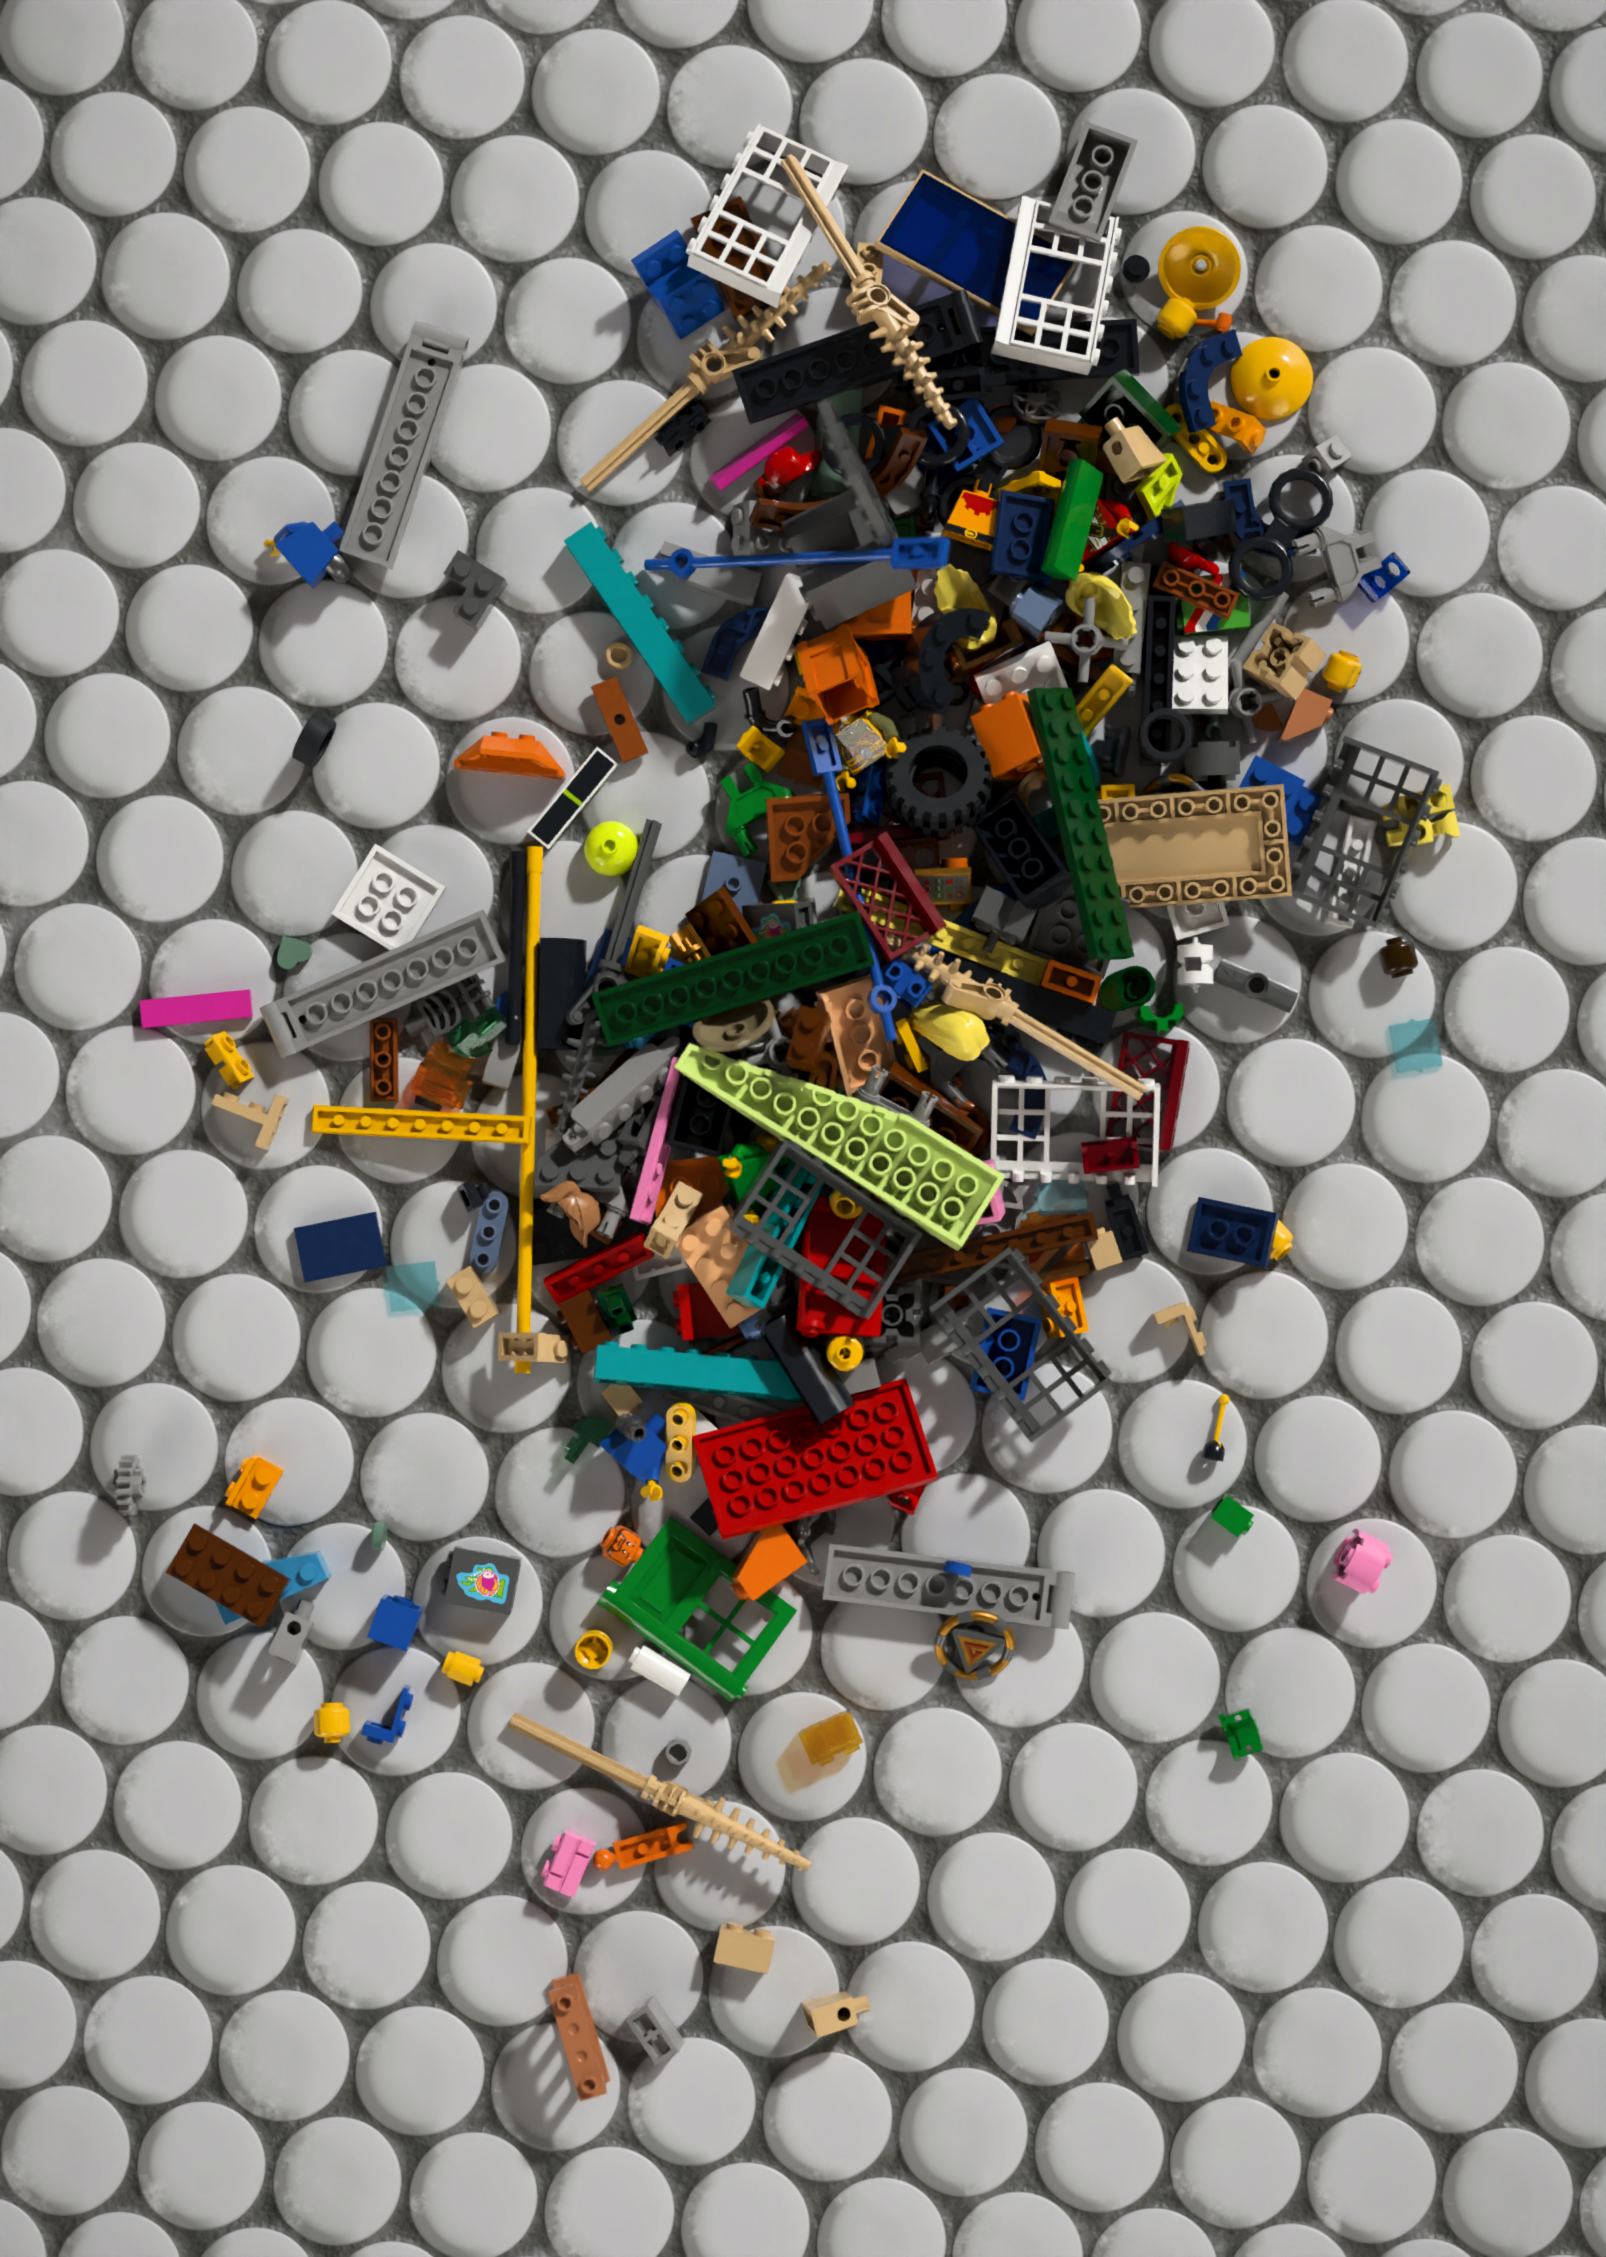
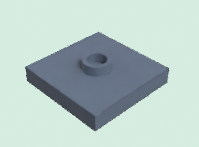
M713 851L702 901L725 886L742 914V905L758 903L767 863Z

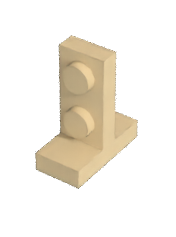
M226 1091L223 1096L215 1094L212 1105L263 1125L255 1146L269 1150L289 1099L275 1094L268 1114L264 1113L265 1107L250 1102L249 1106L239 1103L240 1097Z
M679 1181L658 1219L654 1222L644 1247L668 1260L704 1194Z
M499 1333L498 1361L568 1363L569 1335Z

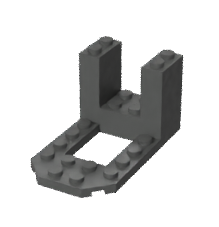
M827 399L818 403L821 416H818L817 419L823 432L826 433L824 438L829 449L833 450L834 453L837 452L834 454L840 470L844 469L840 473L846 487L852 486L853 489L782 521L785 533L781 534V538L786 549L792 548L793 553L892 549L894 539H899L882 498L832 401ZM890 560L795 564L797 569L802 567L805 571L800 574L803 584L799 588L805 603L811 602L812 605L809 608L816 622L821 620L826 630L918 588L911 569L894 570L890 566Z

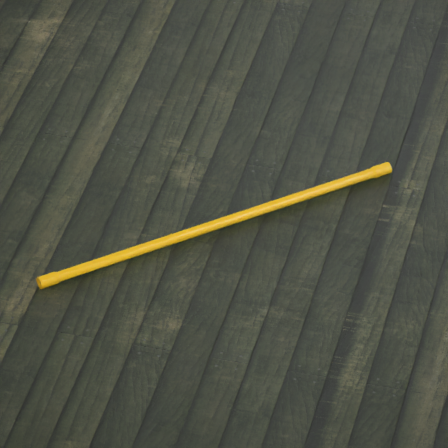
M529 846L526 850L527 908L522 1116H531L532 1125L530 1145L521 1144L516 1333H530L540 902L541 874L543 871V847ZM514 1361V1373H531V1362Z

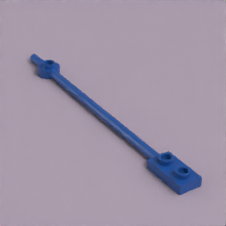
M946 537L894 539L892 549L696 557L688 549L681 548L674 551L670 558L646 559L644 568L645 570H670L678 578L691 576L696 568L890 560V566L894 570L946 568L950 541Z
M825 718L805 720L801 725L813 776L823 775L842 858L853 853L834 775L840 773L843 768L832 724L828 725ZM844 865L847 879L854 880L856 868ZM857 887L856 897L859 902L865 903L862 889ZM863 923L875 961V965L868 966L874 989L867 996V1004L871 1011L880 1015L886 1042L897 1039L891 1016V1010L897 1004V996L891 987L884 985L873 937ZM877 997L883 1000V1005L877 1002Z

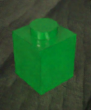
M1223 1494L1208 1515L1236 1537L1240 1534L1245 1535L1254 1523L1251 1520L1254 1515L1226 1494Z

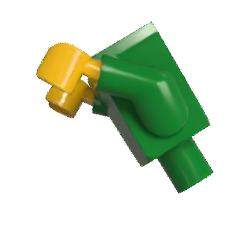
M738 1143L732 1152L717 1157L731 1199L737 1205H739L771 1155L760 1144ZM782 1155L774 1167L773 1173L776 1174L775 1169L788 1163L786 1156ZM768 1177L758 1195L766 1199L779 1184ZM754 1199L743 1217L757 1225L760 1220L758 1214L762 1204Z

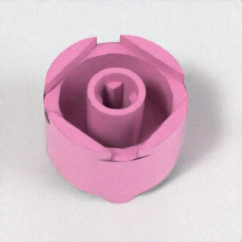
M1354 1529L1352 1532L1355 1535L1352 1538L1347 1536L1335 1555L1333 1565L1337 1566L1336 1573L1331 1571V1578L1362 1594L1368 1591L1374 1593L1380 1584L1379 1576L1383 1568L1386 1569L1390 1565L1393 1553L1388 1551V1544L1359 1529Z

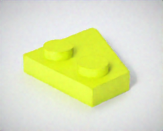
M1163 453L1167 461L1149 477L1144 478L1135 489L1149 521L1160 514L1161 509H1166V506L1170 507L1173 504L1175 491L1179 487L1183 475L1171 453Z

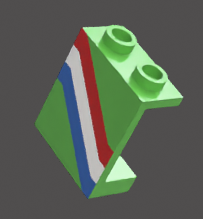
M1241 571L1240 573H1241V575H1242L1244 581L1246 582V580H1245V572H1244V571ZM1229 573L1218 574L1217 576H1200L1239 593L1234 588L1229 578ZM1198 586L1191 587L1194 594L1201 593ZM1241 593L1229 620H1225L1176 598V603H1178L1179 614H1175L1176 630H1181L1183 636L1190 633L1235 628L1236 631H1246L1251 626L1248 598L1244 597Z

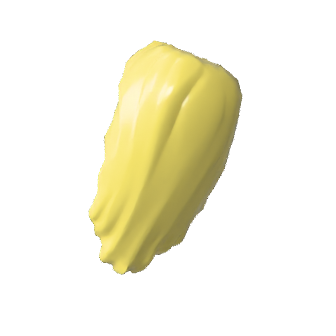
M948 564L946 568L938 570L936 572L938 579L935 582L933 592L940 611L949 608H975L992 614L980 639L959 638L955 642L972 652L978 650L982 644H989L994 641L997 630L995 613L982 594L978 584L972 580L967 571L957 570L951 564Z
M1098 572L1078 574L1076 581L1070 580L1069 587L1065 593L1066 604L1072 611L1084 617L1085 598L1096 599L1094 625L1105 630L1115 640L1122 639L1123 637L1130 639L1132 634L1137 633L1132 606L1121 589L1112 580Z
M939 1000L930 1001L929 1003L921 1002L917 1008L911 1006L912 1012H910L909 1016L913 1019V1030L920 1032L922 1036L941 1047L947 1054L959 1060H975L990 1041L983 1021L975 1013L947 1005Z

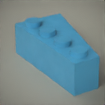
M320 1551L261 1561L291 1578L280 1600L331 1577ZM215 1601L225 1625L242 1618Z

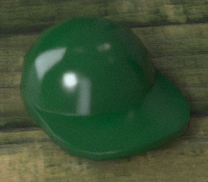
M1130 966L1107 976L1102 982L1099 991L1101 1004L1105 1009L1112 1012L1143 1006L1153 997L1156 982L1152 974L1141 966Z

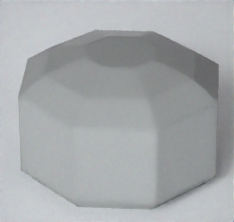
M675 1738L667 1743L664 1755L669 1764L680 1767L689 1762L692 1749L687 1740Z

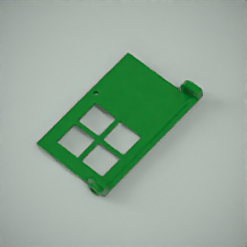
M671 1516L622 1583L618 1584L613 1580L596 1602L598 1606L607 1609L723 1695L729 1703L734 1698L737 1700L742 1698L748 1689L745 1683L797 1612L795 1608L770 1590L766 1591L755 1601L774 1615L754 1641L731 1624L733 1618L746 1602L745 1599L739 1600L726 1619L701 1602L720 1575L734 1584L731 1577L737 1565ZM697 1606L722 1624L703 1651L679 1634V1631ZM726 1628L751 1646L733 1672H730L707 1655Z

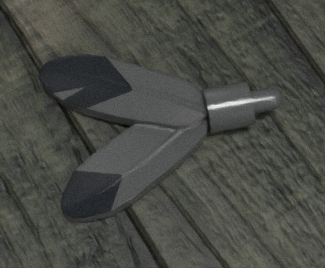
M780 1274L765 1305V1310L757 1318L758 1322L754 1325L756 1329L760 1328L762 1324L765 1326L773 1317H780L798 1309L799 1295H793L782 1300L787 1286L785 1274Z

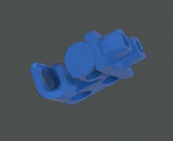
M897 957L890 962L886 961L881 967L884 985L891 987L897 993V1000L911 1011V1006L917 1008L933 987V985Z

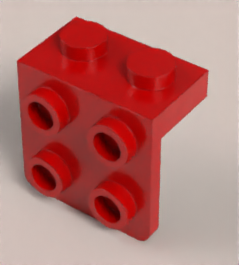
M701 1283L677 1285L678 1291H673L674 1308L679 1307L680 1318L675 1319L677 1335H682L683 1341L737 1334L738 1324L731 1329L729 1328Z

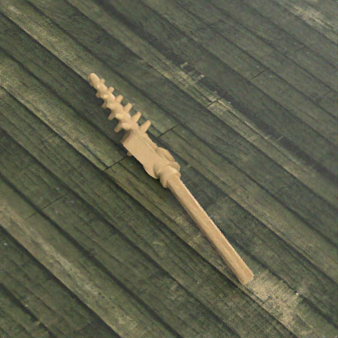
M792 154L787 155L786 159L781 160L782 167L852 279L850 284L851 294L846 298V304L852 308L853 315H858L857 322L859 324L871 321L876 322L879 329L869 334L870 339L886 337L885 345L880 348L881 352L895 351L892 365H905L903 379H914L913 385L916 387L914 392L916 394L923 393V399L928 400L925 403L926 407H933V412L938 415L937 420L942 421L947 430L952 429L957 424V420L953 419L948 410L950 404L944 403L940 396L944 392L943 388H936L932 382L937 377L936 372L927 373L924 365L930 362V358L918 357L916 353L917 350L924 347V343L922 341L910 342L908 337L912 336L919 323V316L891 294L886 286L875 283L876 279L872 272L865 271L797 158Z
M824 260L820 265L812 266L811 269L813 271L805 277L799 275L796 278L798 283L791 289L785 286L783 290L785 294L781 297L778 308L770 306L767 310L763 311L754 305L752 310L757 318L751 323L739 315L737 320L743 327V330L738 334L724 325L722 330L730 341L718 350L706 339V344L702 348L698 347L696 354L691 353L688 356L691 361V368L687 375L689 381L580 479V482L590 493L699 393L704 395L711 384L715 385L734 377L732 370L763 360L760 350L753 347V345L762 336L770 343L775 341L769 329L774 324H777L782 329L786 328L787 325L781 317L787 311L793 315L798 313L794 305L801 298L807 301L809 299L807 292L813 286H820L819 280L826 273L832 271L829 263ZM713 363H722L720 370L717 372L709 371Z
M887 934L886 944L893 953L900 948L901 940ZM906 939L905 945L911 942V940ZM926 944L918 948L913 947L900 955L899 959L904 961L907 966L910 963L915 965L914 971L918 972L921 977L926 973L929 974L928 981L932 982L933 985L931 989L936 990L941 983L947 986L941 996L945 1004L975 1013L985 1020H992L998 1017L1005 1026L1011 1023L1138 1101L1147 1087L1020 1011L1018 1009L1020 1005L1012 1002L1010 998L1012 990L1009 988L1004 990L1001 987L1002 984L992 983L994 980L992 978H989L985 984L978 983L970 978L972 975L971 970L966 971L964 974L958 972L961 963L960 959L957 958L947 966L942 963L944 952L940 951L931 957L926 954L928 949Z
M517 1712L514 1713L509 1722V1728L641 1792V1798L654 1800L652 1805L660 1811L675 1817L679 1814L696 1821L692 1835L694 1838H698L705 1826L713 1829L709 1841L713 1844L723 1833L730 1836L727 1844L729 1849H732L739 1840L746 1844L744 1853L748 1855L753 1848L763 1851L761 1858L767 1860L772 1855L779 1858V1864L783 1866L787 1862L796 1866V1869L799 1871L802 1869L808 1871L811 1861L800 1856V1851L795 1849L793 1852L785 1848V1841L783 1839H780L778 1843L769 1839V1829L765 1828L762 1834L754 1831L755 1819L750 1818L746 1825L737 1822L740 1813L739 1808L735 1807L729 1817L722 1814L726 1800L723 1797H720L715 1805L714 1802L689 1793L686 1788L675 1782L666 1780L662 1783L654 1775L648 1778Z

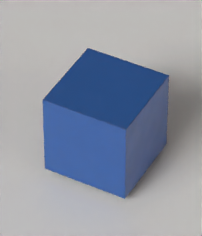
M385 1594L380 1599L367 1638L408 1651L414 1640L425 1608L416 1605L414 1601L408 1598Z

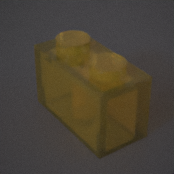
M850 1709L799 1731V1737L812 1765L816 1763L819 1766L826 1765L835 1760L834 1755L844 1752L845 1755L851 1754L859 1750V1744L863 1743V1738Z

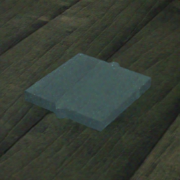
M1435 1018L1419 1021L1410 1019L1407 1023L1389 1025L1397 1073L1413 1070L1422 1072L1426 1068L1443 1066Z
M1035 1179L1036 1193L1034 1194V1200L1038 1203L1039 1215L1088 1212L1086 1200L1088 1198V1191H1085L1084 1180H1079V1183L1072 1184L1068 1183V1180H1051V1183H1042L1040 1179Z
M435 1261L386 1267L389 1286L386 1288V1291L390 1295L391 1312L440 1307L438 1292L440 1282L437 1281Z

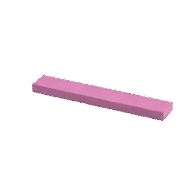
M673 1057L629 1217L642 1224H651L671 1151V1146L666 1145L684 1075L674 1068L680 1059L678 1057Z

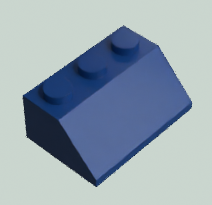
M987 1307V1312L995 1323L1009 1313L1008 1311ZM1016 1314L980 1342V1347L1008 1384L1032 1366L1042 1319ZM986 1319L984 1321L982 1333L991 1327V1325L987 1322ZM974 1369L970 1389L993 1394ZM1029 1376L1012 1388L1022 1401H1025Z

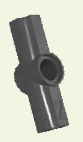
M1223 958L1213 977L1214 982L1287 1013H1290L1299 992L1296 989L1267 978L1262 973L1253 972ZM1255 978L1261 981L1263 987L1260 993H1253L1249 989V981Z

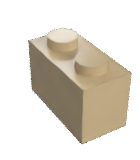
M468 1266L446 1280L473 1328L500 1314L472 1266Z
M727 1922V1925L721 1924L713 1962L768 1974L775 1936L770 1935L771 1932L762 1928H754V1931L743 1929V1925L739 1923Z

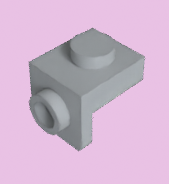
M1336 434L1311 450L1302 459V462L1307 469L1318 472L1324 477L1348 461L1352 455Z

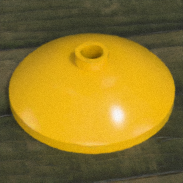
M1194 226L1179 231L1165 244L1158 261V275L1162 288L1170 298L1181 300L1182 297H1185L1196 306L1194 310H1205L1220 305L1234 292L1241 275V261L1237 248L1225 234L1214 228ZM1202 259L1206 262L1207 266L1200 268L1197 265V261Z
M1266 337L1251 342L1241 350L1242 356L1235 359L1231 368L1230 385L1233 396L1242 409L1260 419L1278 420L1294 414L1304 405L1312 389L1313 372L1307 356L1297 345L1282 338ZM1269 371H1277L1279 377L1275 379L1271 378L1269 375Z

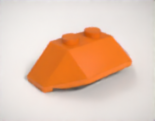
M492 732L491 736L484 735L454 759L453 764L455 769L559 780H565L566 778L564 770L542 743L535 741V736L521 734L519 739L508 738L507 733Z

